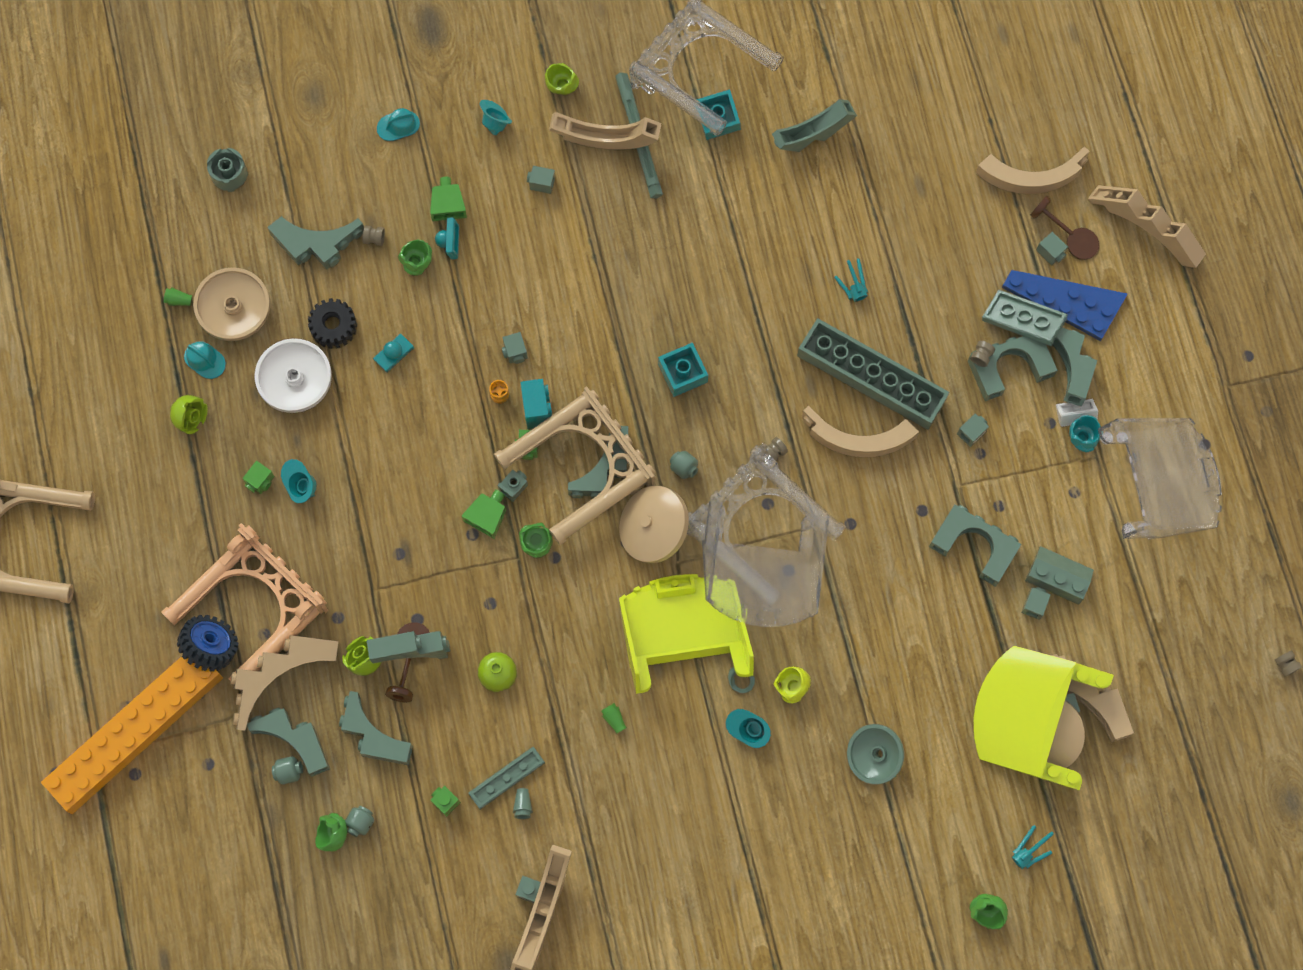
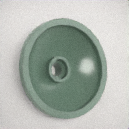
M870 724L858 729L851 737L847 748V759L851 770L860 780L869 784H883L891 781L900 772L904 762V748L899 736L892 729L880 724ZM879 750L883 752L882 757L878 754Z

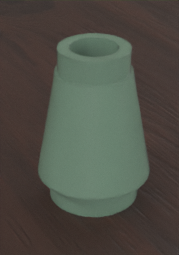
M526 788L517 789L513 807L516 819H529L533 813L529 790Z

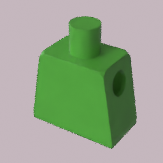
M441 177L440 186L432 188L430 208L432 221L447 220V218H467L459 185H451L450 177Z
M496 489L491 497L480 494L463 513V522L495 539L506 513L505 506L500 504L505 495Z

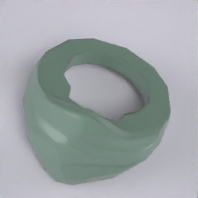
M734 667L729 670L728 681L733 690L739 693H747L752 690L755 684L754 676L749 677V686L741 689L736 686L733 678L736 674Z

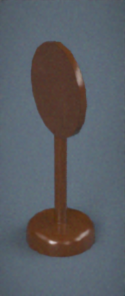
M1046 195L1030 216L1035 219L1043 212L1069 234L1067 238L1068 250L1077 259L1087 260L1095 256L1099 250V240L1096 234L1087 228H1078L1073 231L1045 209L1051 202V199Z
M408 623L400 628L397 634L414 631L416 635L430 632L423 624ZM406 658L399 686H390L386 690L385 695L394 701L404 703L412 701L413 693L409 689L404 688L411 658Z

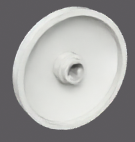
M286 339L273 344L261 355L255 369V384L259 394L268 405L282 412L298 413L311 409L325 397L331 385L332 372L326 355L318 346L302 339Z

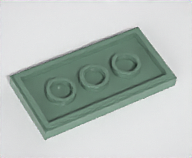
M1001 290L997 291L982 316V321L1050 346H1052L1067 320L1066 313Z

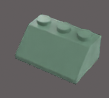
M1040 546L1025 581L1079 605L1085 597L1094 570Z

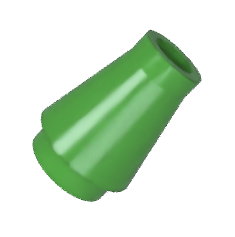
M172 287L171 289L166 288L164 303H167L168 306H191L193 295Z
M615 703L601 710L602 717L615 730L616 734L627 728L619 706L617 707Z

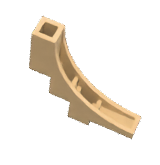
M289 635V639H285L284 651H287V655L263 652L262 656L258 657L257 667L260 668V672L236 669V673L232 672L231 684L234 685V689L241 690V693H237L236 705H239L238 713H234L233 725H236V729L246 730L248 717L255 701L276 677L304 663L336 661L338 641Z
M1059 656L1058 658L1065 659V656ZM1071 680L1067 694L1074 693L1076 700L1085 705L1097 717L1105 728L1111 742L1128 738L1134 734L1118 688L1111 690V687L1100 690L1099 694L1097 687Z
M552 845L528 923L510 970H534L552 921L557 901L564 886L572 851Z

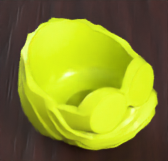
M787 667L778 674L773 684L781 694L782 699L787 703L793 704L801 701L802 697L808 692L811 679L804 669Z

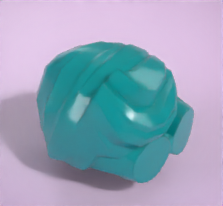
M1081 416L1070 425V440L1079 451H1093L1102 436L1100 423L1093 416Z

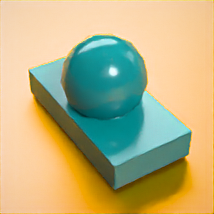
M447 218V230H441L436 234L435 243L440 248H446V253L451 259H458L459 224L454 218Z
M400 333L393 341L387 342L384 349L373 360L387 373L412 351L414 346Z

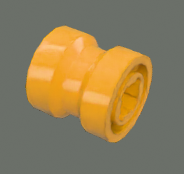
M495 380L491 383L489 387L491 399L498 404L506 402L509 398V390L505 381Z

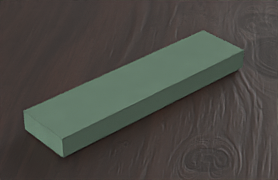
M533 746L468 794L481 810L541 767L545 762Z

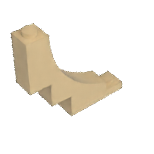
M1098 185L1088 198L1091 204L1104 205L1110 213L1121 216L1150 233L1177 258L1182 266L1196 268L1206 255L1186 223L1172 222L1162 206L1148 205L1138 189Z

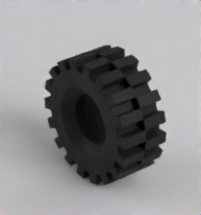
M329 298L327 303L325 300H322V305H314L315 310L311 309V317L308 316V327L317 343H320L322 347L327 345L328 349H332L333 346H336L337 349L340 348L339 344L347 345L348 339L352 341V334H356L355 327H357V322L352 308L348 307L346 302L342 303L340 299H336V302H334L333 298ZM328 318H338L340 321L339 326L335 329H328L325 326V321Z

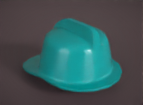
M490 100L480 101L479 104L483 111L482 124L493 135L502 132L507 124L512 123V120L501 106Z
M399 108L380 119L377 124V133L386 141L398 140L415 134L419 129L420 120L412 111Z
M198 341L189 344L184 353L185 363L204 378H217L225 370L226 362L223 355L208 343Z
M297 459L286 461L281 469L282 482L292 501L304 503L309 498L315 496L316 480L308 473L301 461Z
M736 709L727 716L726 728L734 738L753 748L763 747L769 742L771 736L770 727L762 717L745 709Z

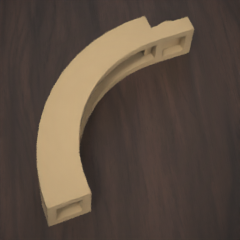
M554 112L549 131L562 135L564 140L580 145L603 149H634L656 142L659 138L662 123L644 117L642 120L628 125H598Z
M1083 147L1063 165L1042 172H1028L1012 168L990 154L978 165L976 174L988 183L1006 191L1022 194L1045 193L1063 187L1078 177L1082 166L1088 161L1087 156L1090 151Z
M810 406L804 409L802 414L804 423L809 427H813L810 435L815 440L833 451L854 457H876L893 453L910 444L919 434V431L907 419L884 433L858 436L833 428Z

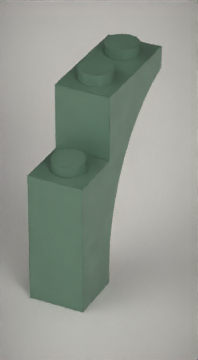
M839 99L818 115L802 123L776 130L772 133L775 139L774 143L781 150L800 152L814 140H827L853 120L857 114L848 100Z
M1061 328L1052 346L1058 351L1066 368L1067 389L1063 401L1082 407L1087 397L1097 360L1088 355H1080L1085 335L1075 330Z
M621 426L622 429L620 431L623 435H628V426ZM616 442L613 446L614 454L612 458L615 454L624 453ZM605 453L588 474L568 483V495L573 498H583V496L595 498L602 492L607 484V476L609 475V463ZM618 459L615 462V469L620 472H627V461L625 459Z
M412 631L367 640L369 660L372 663L417 657L444 659L448 658L447 652L451 651L449 640H447L446 636L442 635L441 631L416 635Z
M350 691L349 696H346L344 700L346 710L345 715H341L339 727H341L343 733L363 736V739H360L358 744L361 756L409 765L413 745L409 742L393 739L377 730L369 722L363 711L359 693Z
M275 708L268 715L253 717L251 722L247 723V727L252 734L275 736L293 746L303 759L311 777L330 770L319 738L311 722L300 723L296 725V729H293L287 711L284 708Z

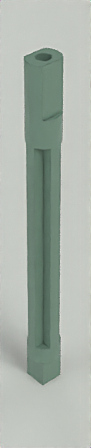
M618 73L615 78L629 124L640 121V116L628 74ZM647 145L637 148L650 198L657 199L663 193Z

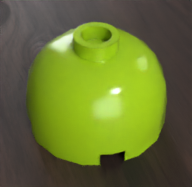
M184 395L179 397L171 406L170 419L172 424L186 434L197 432L199 430L197 426L200 421L204 424L206 420L207 404L203 402L202 398L197 396Z
M361 636L353 640L346 648L348 651L346 656L343 655L342 657L343 664L356 675H369L375 672L382 663H372L369 660L367 640L373 639L371 636L369 638Z
M492 652L480 661L478 678L487 690L499 692L509 689L514 684L517 677L516 665L507 654Z

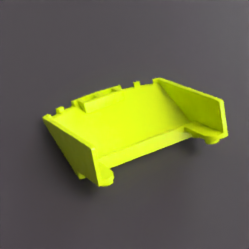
M698 574L673 575L649 581V585L641 588L639 586L635 587L632 593L627 596L624 594L619 598L629 666L636 694L645 693L650 690L651 678L648 665L730 653L736 674L739 677L753 676L754 655L734 581L728 579L726 581L717 580L716 576L711 575L709 578L698 577Z
M1017 646L1011 647L996 661L986 675L977 696L973 722L974 740L979 759L1074 790H1080L1082 784L1081 775L1074 770L1048 763L1049 752L1071 680L1103 689L1110 686L1114 675L1066 659Z

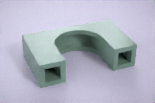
M1025 336L1017 339L1016 337L1009 338L1005 341L1006 343L1000 345L999 343L992 344L995 347V351L989 357L990 361L987 367L976 365L969 357L967 362L984 401L1002 396L1005 391L996 367L997 361L1003 356L1017 355L1026 360L1037 383L1054 377L1058 370L1046 344Z
M954 504L929 547L946 557L959 536L965 533L980 534L988 541L991 548V556L979 577L996 587L1022 544L1014 536H1007L1002 533L999 527L995 525L990 526L985 523L982 517L970 514L967 508Z

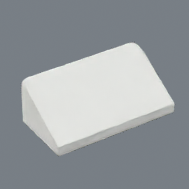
M1093 399L1085 400L1082 407L1069 402L1056 404L1059 423L1062 427L1071 425L1074 420L1081 416L1089 415L1098 419V409Z

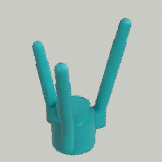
M859 258L856 261L861 283L858 282L850 260H847V264L855 283L850 286L851 290L849 291L838 276L834 277L846 292L849 300L853 298L854 302L861 301L868 296Z
M1033 825L1019 846L1013 851V861L1021 869L1025 867L1028 869L1034 863L1051 855L1052 851H1048L1032 859V853L1052 837L1054 832L1047 834L1029 851L1026 848L1022 850L1036 829V826Z

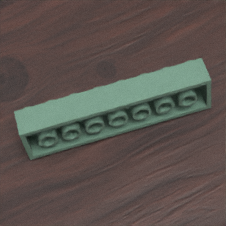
M818 318L798 349L797 356L927 430L931 427L950 393Z

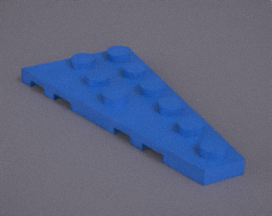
M1011 270L1002 288L1018 297L1066 313V323L1099 341L1102 340L1127 296V293Z

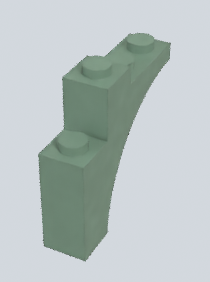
M282 216L267 227L270 235L297 265L307 262L313 254L326 270L338 264L341 259L339 251L346 249L349 243L361 237L364 231V225L359 218L346 226L328 231L303 229L288 222Z

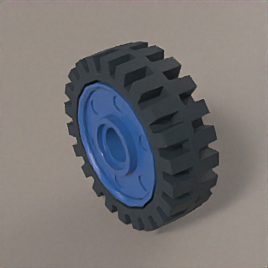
M198 615L197 618L194 616L184 624L177 638L178 651L183 653L182 657L184 660L188 658L187 663L190 665L195 663L194 667L197 669L202 666L203 671H206L208 668L210 672H214L215 669L219 671L230 664L237 652L239 642H237V636H234L235 631L230 630L231 626L229 624L223 625L225 621L220 620L218 622L217 617L213 616L210 619V615H205L204 618L202 615Z

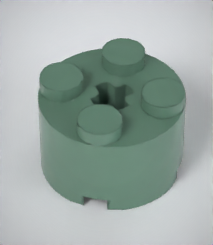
M217 149L207 160L208 173L214 185L219 189L233 192L246 181L248 176L247 167L241 154L235 149Z

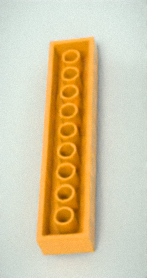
M181 656L41 781V784L65 811L74 814L223 679L216 669L214 672H210L209 668L203 671L202 666L197 669L194 667L195 663L190 665L187 663L188 658L184 660Z

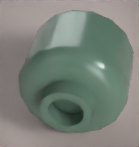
M678 451L671 457L670 469L680 478H692L697 474L698 460L687 451Z
M293 756L278 759L272 766L273 778L280 784L296 782L300 779V774L303 773L302 763L298 762Z
M363 806L352 808L345 820L348 828L347 832L355 837L366 835L374 823L373 812Z

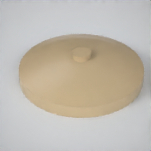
M224 268L211 273L200 283L194 296V313L200 326L211 336L224 341H238L252 336L264 325L270 311V298L264 283L252 272L241 268Z
M649 486L638 491L627 502L620 518L619 533L625 550L633 558L646 563H659L670 558L678 551L686 538L689 525L687 507L683 499L675 491L663 486Z
M1065 700L1047 762L1067 768L1078 758L1082 751L1085 730L1078 711Z

